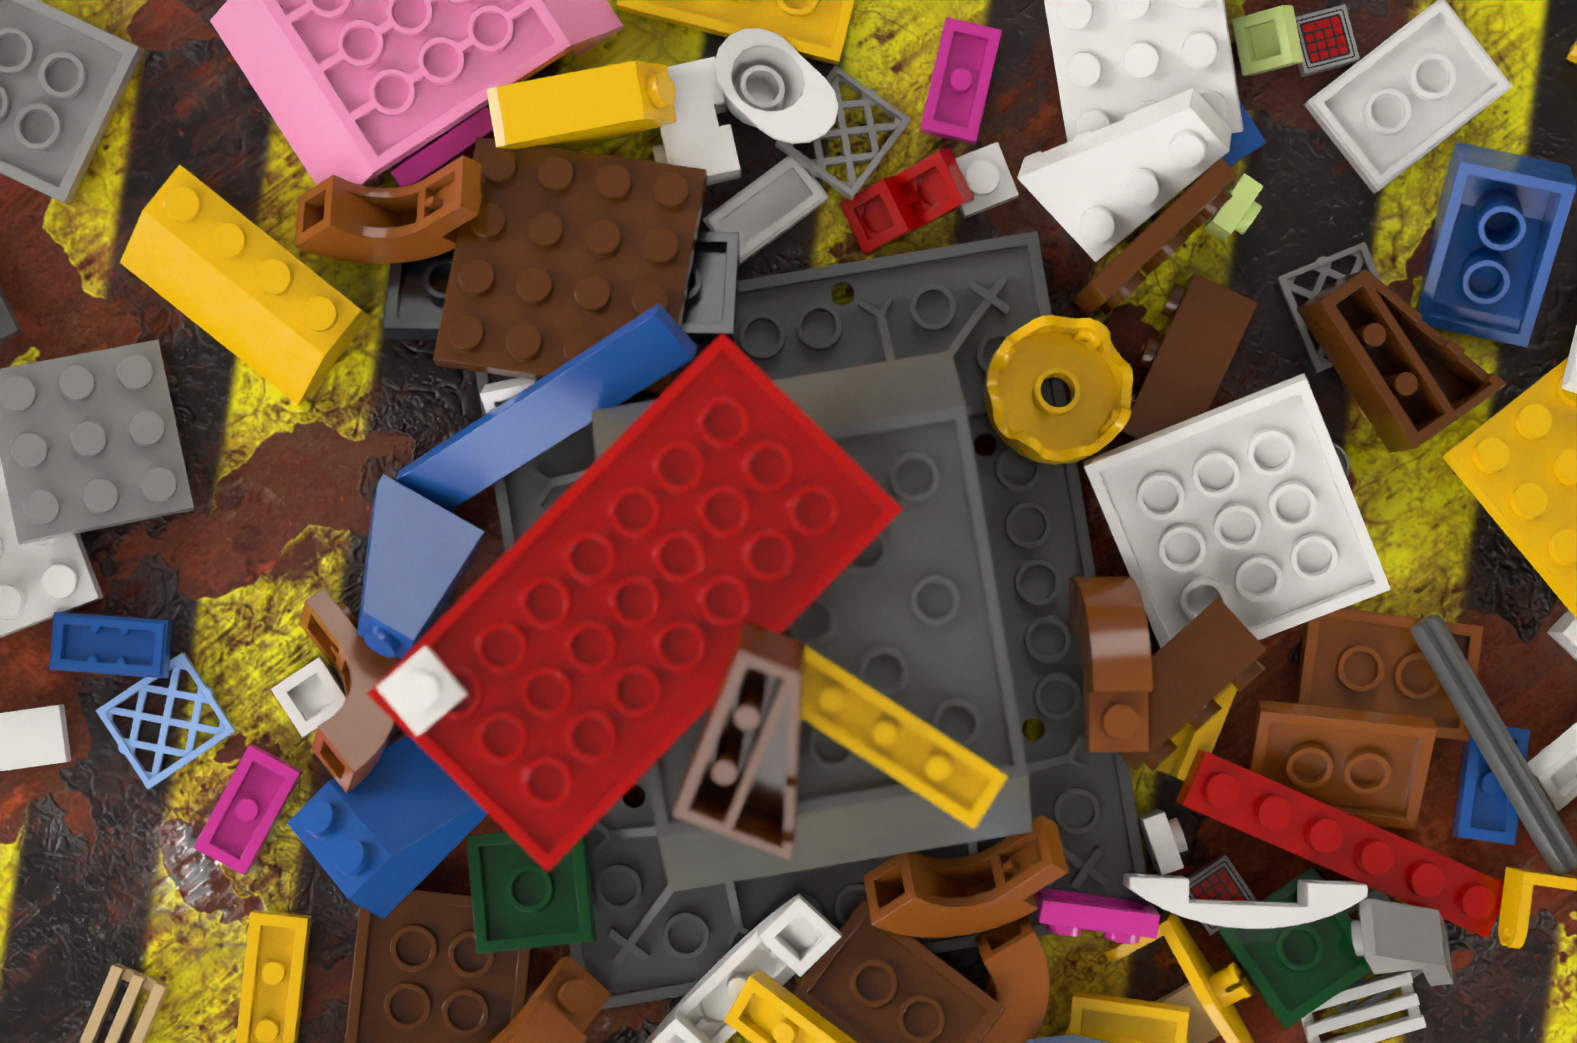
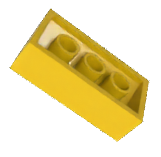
M181 165L175 169L143 209L120 261L123 266L299 406L371 319L369 314Z

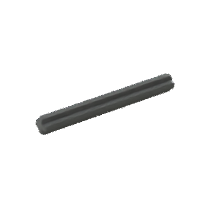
M1430 615L1418 621L1411 627V634L1552 873L1559 876L1576 869V845L1442 617Z

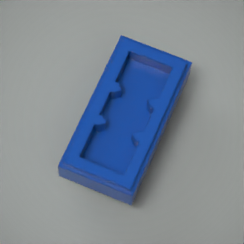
M54 612L49 670L169 678L173 621Z

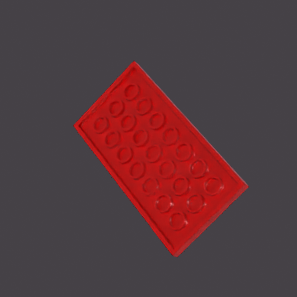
M721 333L367 695L548 872L712 705L745 621L781 634L903 509L727 336ZM424 646H429L469 695L425 732L416 736L376 687Z

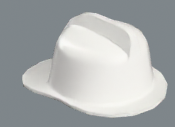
M762 28L743 29L729 35L719 47L714 63L716 79L723 91L728 109L742 123L757 127L771 138L790 144L810 143L826 135L835 124L839 106L834 89L825 77L779 34Z

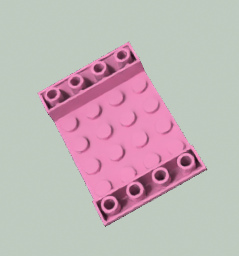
M227 0L210 20L315 184L318 185L334 174L347 181L370 187H378L384 183L379 174L488 105L487 89L523 82L570 51L577 59L624 28L607 0Z

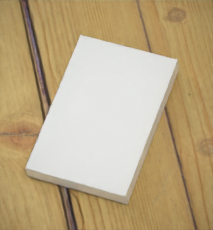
M1437 0L1309 99L1304 106L1373 194H1375L1507 92L1513 85L1446 0Z

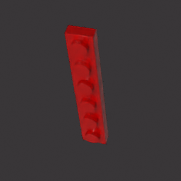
M1198 748L1176 799L1177 803L1357 882L1366 884L1412 906L1439 910L1444 920L1485 938L1489 937L1500 911L1504 882Z

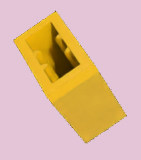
M633 60L487 89L497 148L522 149L545 146L575 151L677 122L674 109L676 99L675 86L669 76L667 65Z

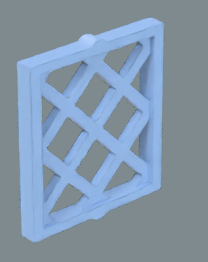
M185 652L170 660L169 671L172 670L169 688L150 685L158 678L145 677L96 710L119 745V752L125 754L147 789H151L237 731L215 699L213 689L207 687ZM181 669L187 670L198 686L197 694L177 690ZM139 692L135 710L116 707ZM147 692L167 695L163 716L143 712ZM175 697L195 701L191 722L171 718ZM203 703L210 704L220 719L219 727L199 723ZM114 714L133 718L130 738L122 736L113 722ZM142 720L161 723L157 744L138 740ZM170 725L189 729L185 749L166 746ZM197 731L216 734V736L194 750ZM136 748L156 752L152 772L145 771L135 755ZM164 753L183 757L160 772Z

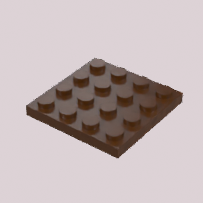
M477 137L472 160L482 164L480 189L482 203L479 215L459 226L433 356L437 366L539 381L658 303L681 328L708 179L706 169L545 146L522 149L497 148L495 139ZM673 371L635 395L658 398L670 386Z

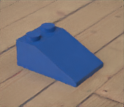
M1455 142L1439 198L1416 310L1423 315L1421 319L1433 328L1528 347L1577 187L1569 165Z
M407 735L385 748L378 763L369 775L346 794L335 778L331 779L287 824L348 900L385 919L488 813Z

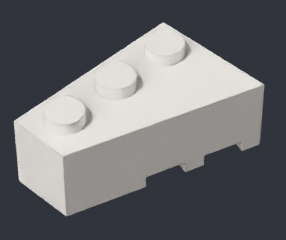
M1191 88L1128 114L1123 120L1094 132L1089 130L1075 136L1070 142L1043 153L1038 151L1024 157L1017 179L1096 262L1229 152L1232 130L1194 88Z

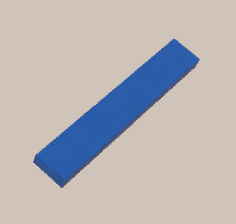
M658 303L400 469L395 481L450 511L591 423L592 410L618 406L693 359L697 346Z

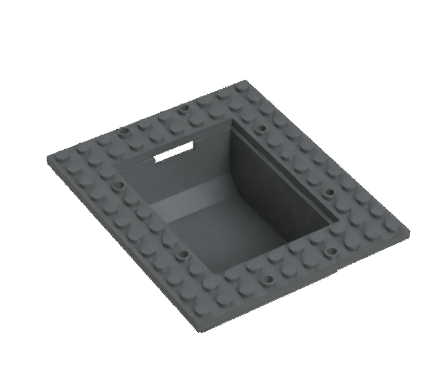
M1038 231L738 281L735 345L903 509L781 635L805 643L806 646L996 767L1008 775V778L976 828L972 829L802 719L797 828L791 861L672 816L679 783L710 710L709 707L633 784L640 786L644 790V803L639 806H631L625 801L623 795L586 832L597 941L569 944L571 957L612 994L601 1009L685 996L743 937L797 894L803 896L840 931L862 900L868 904L863 876L896 854L916 852L923 856L944 859L970 856L991 848L1010 835L1032 832V821L1041 815L1057 823L1068 868V873L1044 888L1147 901L1123 885V873L1147 874L1128 763L1118 752H1085L1084 675L1078 640L1074 634H1070L1069 576H1096L1077 462L1052 465L1035 462L1018 454L1003 442L992 427L985 410L983 387L985 373L993 354L1006 337L1035 318L1052 315ZM839 285L848 286L853 291V300L847 305L835 303L831 296L835 287ZM695 344L697 350L694 358L673 370L671 384L710 345ZM475 371L483 416L486 415L480 392L485 384L517 377ZM1055 377L1043 380L1041 385L1043 399L1054 407L1066 406L1063 380ZM634 395L616 407L592 410L591 423L494 483L505 553L657 398ZM987 435L994 441L995 449L990 456H980L974 450L973 444L977 436ZM1030 718L1038 719L1043 728L1041 735L1035 740H1027L1022 734V725ZM1034 911L1028 914L1037 936L1054 934L1046 930L1047 924L1039 923ZM987 931L955 937H911L935 954L977 947L975 938ZM812 966L802 976L806 975ZM795 973L792 977H798L799 975Z

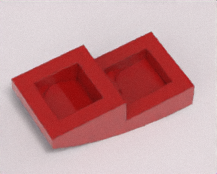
M950 148L933 153L895 176L878 181L857 193L852 201L847 199L840 203V206L863 254L867 255L925 227L975 199Z

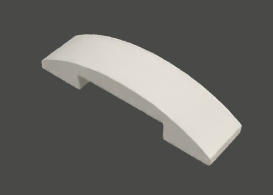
M1123 873V885L1164 910L1206 924L1244 929L1279 928L1313 922L1355 905L1367 897L1368 885L1357 881L1298 879L1297 903L1189 899V878L1182 875Z
M797 894L765 918L730 949L680 1000L644 1043H725L736 1030L724 1022V1019L750 975L761 969L783 986L795 973L801 977L842 937V933L803 896Z

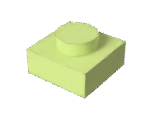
M1281 5L1232 19L1243 76L1257 75L1304 62L1293 5Z
M1244 173L1229 190L1233 196L1210 218L1204 230L1221 241L1230 236L1234 230L1243 235L1262 208L1254 200L1264 186Z

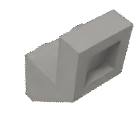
M1363 899L1359 902L1361 920L1351 922L1353 946L1356 956H1364L1374 974L1422 969L1430 986L1454 984L1447 927L1439 910L1376 899Z

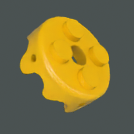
M1044 315L1035 318L1007 336L993 354L985 373L983 387L985 410L994 430L1003 442L1018 454L1035 462L1052 465L1075 463L1091 457L1100 451L1127 424L1131 416L1133 372L1130 364L1120 356L1113 346L1110 332L1101 322L1091 318L1076 319ZM1055 377L1065 381L1071 391L1069 404L1064 407L1049 405L1041 394L1043 380Z

